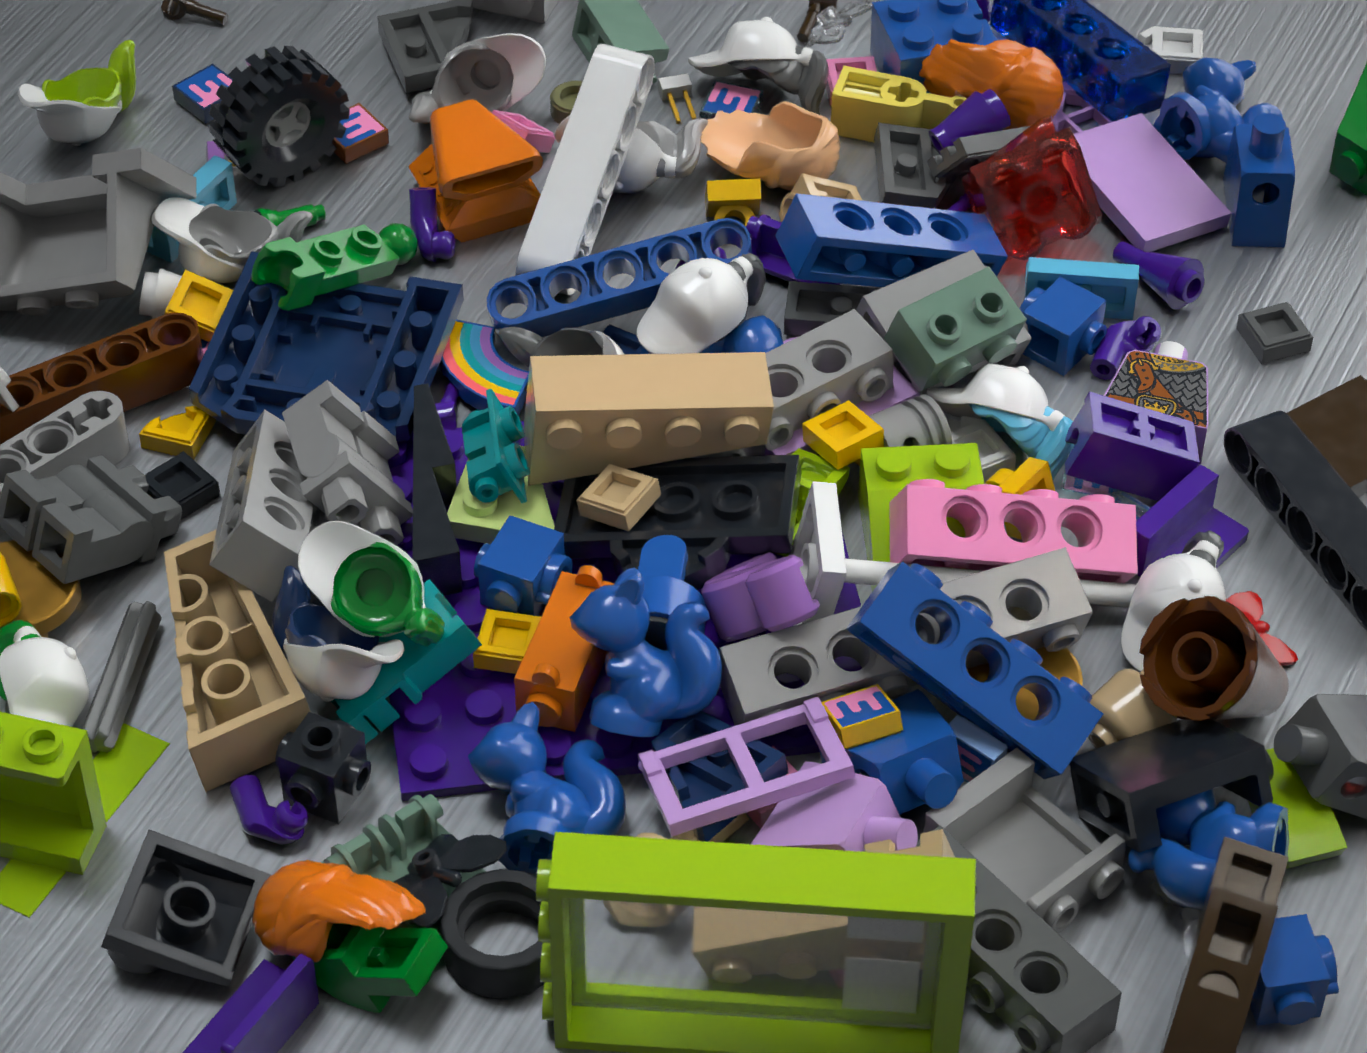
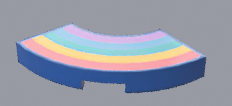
M456 320L439 363L442 375L447 377L459 390V397L480 411L488 408L486 390L492 389L504 408L512 406L519 416L526 401L529 371L511 365L498 354L494 347L496 342L495 327Z

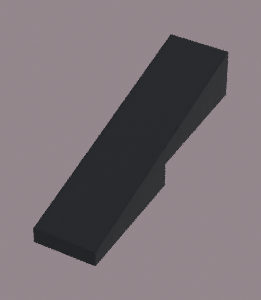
M428 383L414 386L412 559L418 565L423 584L430 579L445 596L462 592L460 551L445 506L451 504L457 488L455 461Z

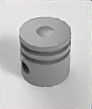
M927 394L916 396L901 404L869 415L872 420L884 429V447L953 443L946 416L937 402Z

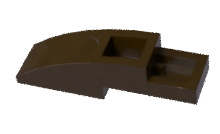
M1224 837L1219 847L1188 962L1180 979L1160 1053H1236L1278 910L1276 903L1289 857Z

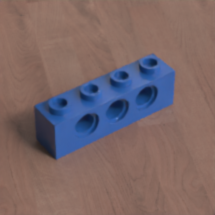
M798 193L795 194L776 234V238L795 278L800 280L883 288L973 249L984 266H989L997 277L1008 258L985 214Z
M902 561L889 569L846 630L958 715L1006 744L1008 753L1015 748L1021 750L1035 762L1034 772L1041 778L1048 779L1062 775L1103 716L1101 711L1090 704L1092 695L1074 680L1067 677H1061L1058 680L1041 667L1042 657L1024 642L1017 639H1012L1009 642L991 629L993 621L983 610L967 601H962L959 604L941 591L942 581L924 566L917 563H912L909 566ZM919 613L929 614L937 621L940 635L936 644H929L918 636L915 621ZM970 650L981 653L988 661L989 675L985 682L973 679L966 669V657ZM1021 688L1031 691L1038 700L1039 710L1034 720L1026 719L1017 709L1016 696Z

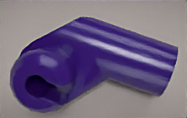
M253 775L241 776L231 783L230 793L242 828L248 835L279 845H288L303 837L304 828L309 818L308 812L302 804L295 801L291 809L288 800L280 802L277 807L268 805L260 780Z

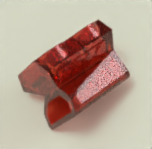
M1051 114L1037 120L982 163L970 167V172L962 177V183L972 213L986 215L1008 255L1005 262L1012 259L1028 260L1029 257H1035L1040 254L1046 245L1063 238L1070 240L1083 238L1090 233L1095 225L1100 224L1102 218L1081 146L1070 127L1056 132Z

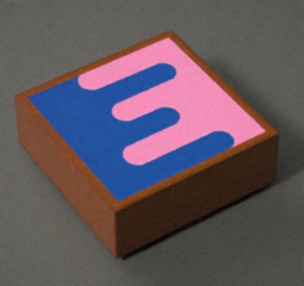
M360 103L349 107V119L340 121L346 128L343 138L335 137L332 141V144L337 148L334 153L345 163H349L389 144L388 129Z

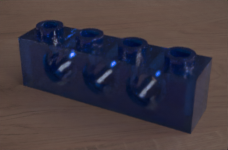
M993 0L990 26L1008 40L1041 50L1060 69L1063 77L1062 82L1070 85L1078 96L1110 121H1118L1140 113L1144 115L1161 108L1165 99L1171 64L1088 1Z

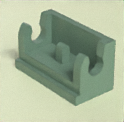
M579 0L572 37L589 63L599 44L651 55L655 63L667 60L669 47L638 0ZM655 74L653 76L652 84L657 82V77L655 76Z

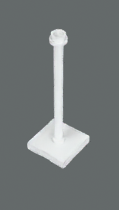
M812 481L789 556L795 555L802 559L804 564L800 567V571L812 600L818 599L820 606L817 614L796 625L833 615L844 583L878 585L886 572L899 564L845 558L836 483ZM922 565L933 572L942 583L982 572L981 570ZM1079 579L1089 604L1129 608L1137 585Z

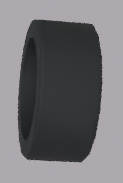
M505 869L479 873L461 883L447 898L444 913L440 919V934L448 946L443 956L447 970L462 987L480 996L508 999L530 994L545 984V982L540 981L543 942L537 941L534 945L520 953L499 956L484 954L470 947L464 937L466 930L472 923L485 915L499 912L519 913L539 923L541 901L536 900V877L523 871Z

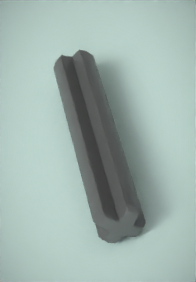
M134 601L128 605L82 727V729L87 730L91 752L93 753L98 750L108 753L114 749L162 619L161 615L155 611L156 605L152 602L146 601L142 604Z

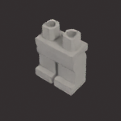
M326 380L282 412L298 468L301 474L307 478L300 483L302 494L322 510L328 520L351 523L384 538L394 545H398L404 538L400 525L413 517V509L411 503L405 499L403 490L393 482L387 460L400 452L396 437L365 411L361 412L360 407Z

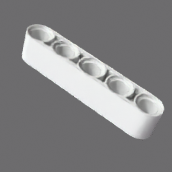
M599 44L595 49L520 249L516 275L590 255L653 82L655 62L651 55L606 44ZM564 289L559 293L571 296L576 289Z

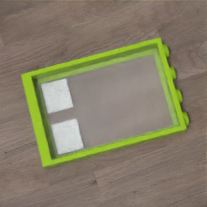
M555 832L552 859H539L536 881V900L541 901L538 941L543 942L540 981L545 982L542 1020L554 1021L555 1048L625 1053H959L975 918L976 859Z

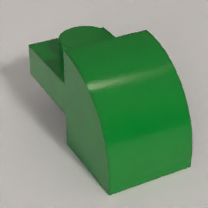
M333 923L321 960L314 962L316 982L325 992L348 1005L369 1012L381 1013L391 996L417 997L421 989L430 980L432 971L448 946L435 928H393L388 930L384 927H376L368 930L356 925Z

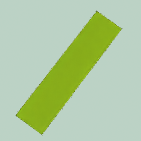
M123 723L114 749L108 753L100 751L93 762L106 822L170 743ZM11 858L0 872V904L30 918L67 871Z

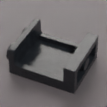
M1181 719L1074 756L1069 763L1078 816L1111 836L1118 834L1127 842V846L1139 853L1162 845L1156 813L1157 808L1219 786L1259 807L1268 802L1273 803L1270 781L1273 779L1274 769L1264 745L1214 720L1188 721Z

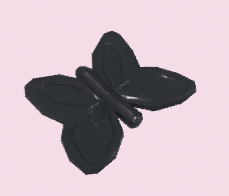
M441 834L431 841L426 849L417 852L413 856L412 862L408 864L407 871L409 874L394 881V883L406 888L415 898L421 901L426 909V913L415 919L407 920V922L418 928H431L443 916L448 898L442 883L458 887L462 882V875L460 873L474 872L495 864L507 852L506 841L493 835H471L458 841L453 834Z

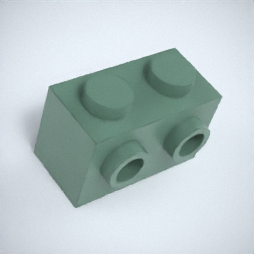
M988 266L899 309L884 339L922 392L940 382L945 387L958 382L971 371L972 366L984 360L994 364L1007 357L1017 347L1015 340L1027 319Z

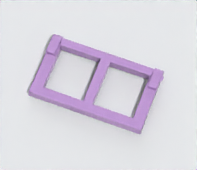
M819 697L803 701L802 705L655 752L650 750L638 754V767L645 777L671 836L855 777L853 764L836 734ZM807 724L826 763L764 782L745 743ZM727 749L746 788L683 809L665 769Z

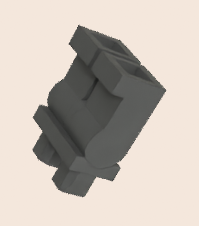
M103 455L88 458L86 467L81 464L71 465L61 470L56 476L38 480L27 470L5 474L0 498V527L26 551L33 550L32 556L63 584H67L130 564L137 559L141 563L155 559L160 539L175 535L178 532L182 507L170 496L153 499L147 494L149 485L146 481V476L134 465L118 469ZM27 522V527H25L22 523ZM64 553L63 559L60 558L58 554Z

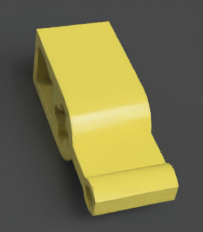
M843 66L832 93L831 123L837 127L838 136L874 142L878 123L933 129L967 98L963 96L951 98L926 93L927 90L924 85L912 78Z

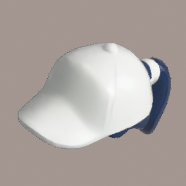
M291 565L287 566L284 570L281 588L273 611L272 627L273 634L281 650L287 655L289 666L296 680L305 689L319 696L325 702H330L333 699L351 700L362 696L374 684L382 664L395 662L402 656L404 652L403 642L400 640L379 642V636H362L343 625L326 607L310 604V589L304 583L300 572Z

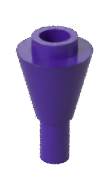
M1124 241L1118 243L1113 251L1114 261L1120 264L1139 265V277L1172 309H1181L1187 304L1194 302L1203 291L1205 284L1204 268L1197 259L1145 252Z

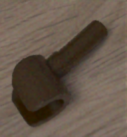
M163 0L161 6L165 17L171 20L180 19L187 13L225 25L228 18V13L205 6L195 0Z
M809 0L807 15L798 31L797 39L801 42L808 41L820 18V14L836 15L838 0Z

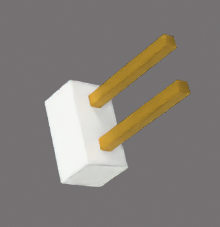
M688 73L658 78V91L661 100H669L676 123H681V119L673 98L684 97L691 119H696L689 98L691 96L692 83Z

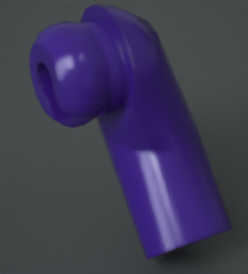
M419 187L409 189L410 225L418 239V249L421 256L431 262H436V258L451 259L455 254V237L450 231L438 232L436 188Z
M1142 316L1136 321H1123L1108 327L1107 333L1100 341L1090 364V370L1094 376L1102 380H1110L1114 378L1127 352L1132 350L1151 351L1154 344L1161 338V328L1158 322L1151 317Z

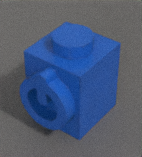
M1061 276L1047 290L1040 287L1035 288L1027 295L1019 308L1027 319L1028 333L1032 338L1023 355L1065 376L1086 354L1093 355L1100 341L1106 335L1107 326L1103 322L1107 300Z
M510 515L492 543H485L477 554L474 564V576L479 578L480 604L494 610L539 616L544 606L547 605L561 572L572 573V559L565 556L564 533Z
M1307 914L1275 918L1250 1004L1256 1026L1275 1023L1297 1025L1310 1018L1321 1017L1326 995L1339 992L1337 965L1332 945L1325 935L1314 936Z

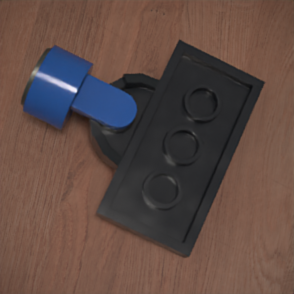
M799 455L685 458L628 468V470L658 479L661 491L660 497L630 531L580 516L576 500L599 474L565 479L554 530L564 533L565 556L571 559L612 558L615 574L618 577L626 569L633 567L642 574V580L644 581L642 596L647 602L650 612L649 627L645 641L658 649L667 651L665 627L672 611L678 605L689 601L698 602L707 609L704 598L697 590L703 588L706 581L725 571L732 554L791 553L802 474ZM706 622L698 628L703 634H705Z

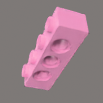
M920 479L910 482L889 502L890 562L892 563L903 561L906 564L917 563L925 566L985 571L1066 547L1079 579L1126 583L1138 574L1136 505L1115 503L1114 497L1109 495L1093 494L1075 500L1059 498V494L1056 491L1047 489L1030 490L1023 493V495L1002 493L1001 487L991 484L973 485L963 490L945 488V483L940 480ZM946 517H952L962 524L965 530V538L951 532L948 528ZM1004 522L1011 523L1018 528L1022 536V543L1014 541L1007 535L1004 529ZM1061 527H1065L1075 534L1078 540V547H1074L1065 541L1061 533Z

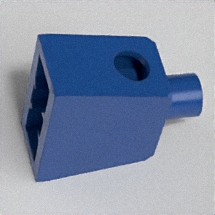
M1260 114L1254 118L1253 124H1238L1233 129L1223 176L1226 207L1232 213L1228 223L1231 246L1285 248L1295 183V165L1289 128L1286 127L1284 119L1276 114ZM1258 185L1265 186L1262 203L1252 197V192Z
M916 689L892 700L900 710L903 730L899 733L849 749L845 748L853 764L854 773L879 779L886 785L899 815L925 803L934 809L946 807L954 800L958 789L964 781L957 740L953 729L923 692ZM819 748L822 764L826 763V760Z

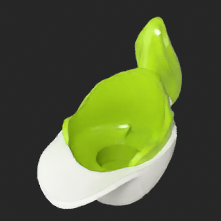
M125 40L118 45L111 53L108 68L77 70L58 81L47 79L43 82L42 87L23 84L18 90V98L23 105L36 109L42 130L54 141L71 143L74 146L93 141L110 128L116 115L124 111L133 100L136 90L135 43L132 40Z

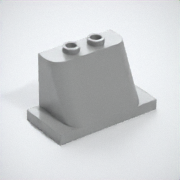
M143 148L92 155V175L26 185L0 172V311H17L23 315L40 316L49 314L53 306L65 305L74 309H92L99 306V300L125 297L133 294L154 229V224L151 220L154 210L161 202L168 198L196 199V177Z

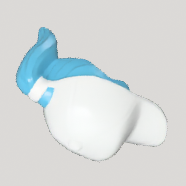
M989 363L978 370L965 388L930 387L927 389V395L932 397L943 411L960 418L963 415L986 420L994 431L1009 434L1027 456L1048 461L1053 480L1074 447V444L1065 441L1073 421L1069 417H1065L1060 411L1048 406L1044 389L1029 375L1028 368L1024 366L1014 368Z

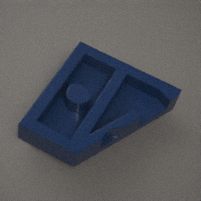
M700 711L696 715L678 719L651 741L652 749L655 752L732 726ZM759 740L745 743L764 782L786 776L789 773L784 753ZM727 749L665 769L683 809L746 788ZM739 815L694 829L693 831L699 841L708 842Z

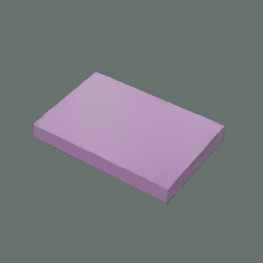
M1142 113L1056 140L1053 154L1133 246L1145 252H1152L1228 226L1232 214L1229 209Z

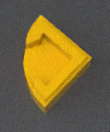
M196 406L185 407L186 413L177 414L162 421L159 416L151 420L139 433L141 448L174 456L184 451L194 460L213 428L216 419Z

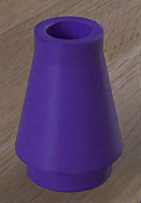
M991 89L983 93L974 91L948 117L928 133L933 146L941 155L940 151L942 149L954 146L953 142L960 137L1002 131L1010 126L1011 121L1004 104Z

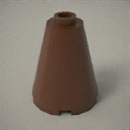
M1204 596L1191 600L1183 598L1172 602L1153 618L1141 639L1139 653L1144 655V675L1140 674L1142 687L1154 705L1179 719L1204 721L1264 717L1275 712L1283 704L1287 696L1288 677L1282 665L1242 611L1218 597Z

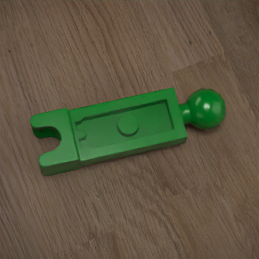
M399 223L387 225L378 234L364 224L295 242L291 237L268 242L264 245L253 265L251 280L259 285L274 283L282 286L288 294L280 298L278 306L283 310H293L312 304L315 295L318 296L392 275L396 265H404L416 255L418 239L410 227Z

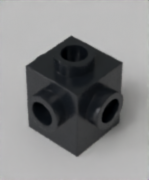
M308 712L294 733L288 732L283 737L276 752L275 763L279 767L283 800H288L290 806L297 801L305 807L308 813L338 825L357 797L364 791L370 778L371 763L367 761L364 732L356 730L353 726L341 720H330Z

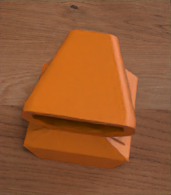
M470 99L433 111L430 116L432 144L408 167L418 182V188H436L437 224L439 231H450L454 234L455 239L463 243L530 223L541 195L530 178L542 168L543 157L539 151L477 100Z

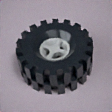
M284 45L281 53L273 46L265 49V58L260 59L254 53L245 59L248 64L246 69L241 72L235 67L228 74L233 81L229 87L221 84L216 92V95L222 101L220 104H211L209 114L216 121L209 123V130L215 137L213 140L215 145L247 178L253 179L257 184L267 186L268 181H270L275 187L285 186L287 176L295 183L304 178L303 170L307 167L314 172L322 166L318 159L324 153L330 157L337 149L332 144V141L335 137L343 138L346 128L340 121L349 119L350 109L344 104L349 99L347 92L341 88L342 85L308 52L303 49L298 51L294 46Z

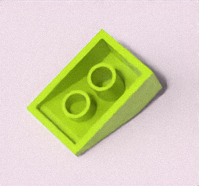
M977 443L861 448L858 500L867 560L890 562L889 502L910 482L920 479H935L944 482L945 488L963 490L973 485L985 484ZM946 517V522L951 532L965 538V530L962 524L952 517ZM871 585L872 592L877 585Z

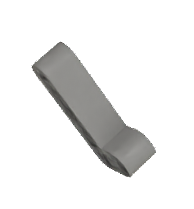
M106 391L86 393L0 445V498L5 474L27 470L38 480L56 476L61 470L71 465L81 464L86 467L88 458L103 455L114 466L121 462L127 456L130 448L123 405L118 396ZM0 527L1 537L2 535L6 534V532Z

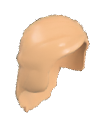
M786 101L773 106L769 115L747 113L739 109L730 114L717 111L714 119H707L708 124L701 135V143L706 146L708 150L706 155L735 175L764 181L768 189L782 188L792 191L801 174L828 179L838 165L840 143L837 127L827 117L810 112L794 103Z

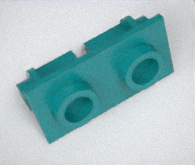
M488 389L486 390L488 408L471 412L462 423L465 455L469 459L466 462L469 490L479 501L485 503L492 502L499 495L513 490L523 504L527 502L524 477L530 475L529 464L519 446V440L525 437L524 429L515 409L512 406L504 408L493 390Z

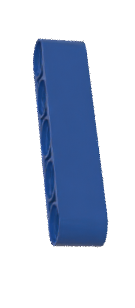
M731 218L717 219L503 279L490 289L487 296V309L492 325L495 327L498 336L499 330L502 328L519 327L545 337L564 328H578L649 308L657 296L661 283L669 275V273L660 269L666 261L680 259L687 263L700 258H713L729 263L742 254L752 253L750 233L746 226L738 220ZM724 244H732L741 249L736 256L729 259L719 258L714 254V251ZM617 274H628L634 278V281L629 286L621 289L612 288L607 284ZM572 288L581 292L580 296L571 303L562 304L554 300L555 296L564 289ZM520 303L527 306L526 312L518 318L508 319L501 316L502 311L510 304Z

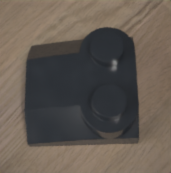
M149 829L101 947L107 949L111 960L117 966L131 973L146 974L162 968L229 987L252 926L256 896L271 874Z

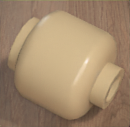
M1123 669L1116 672L1092 695L1090 704L1103 713V716L1088 736V739L1096 749L1177 721V717L1154 705L1142 687L1140 674L1144 675L1143 669L1140 672L1132 669Z

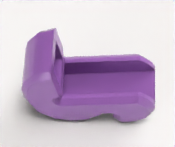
M769 552L731 567L706 581L701 594L719 638L730 642L747 638L766 630L775 632L801 623L817 614L820 603L818 599L812 600L800 571V567L804 564L802 559L795 555L777 559L774 554Z

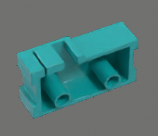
M430 579L424 583V604L426 608L440 615L445 623V633L437 644L431 643L428 647L414 643L404 632L386 637L380 636L379 642L390 640L402 641L404 646L402 656L395 662L382 664L374 684L362 696L351 700L333 699L331 701L337 708H340L336 713L342 721L350 724L356 730L364 732L365 744L379 733L364 715L382 732L400 717L396 709L386 699L391 693L400 687L410 700L417 704L422 700V693L482 645L462 619L456 615L455 609Z

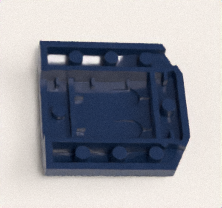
M251 251L189 387L192 404L234 432L246 435L264 410L284 421L283 411L328 380L360 407L361 412L365 411L393 434L397 442L410 440L414 430V386L428 383L430 388L464 301L463 284L409 276L406 283V291L357 284L318 296L315 295L312 304L287 311L278 306L280 298L288 294L286 289L278 284L267 283L259 285L251 280L253 265L259 252Z

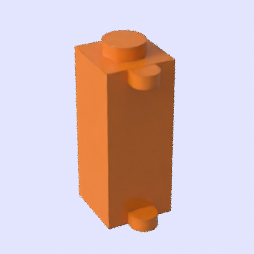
M584 565L580 567L577 575L564 571L561 572L514 677L516 713L524 704L534 702L539 708V726L556 727L575 732L604 665L608 651L595 647L584 640L572 629L569 618L591 592L603 585L615 584L602 581V573L596 567Z

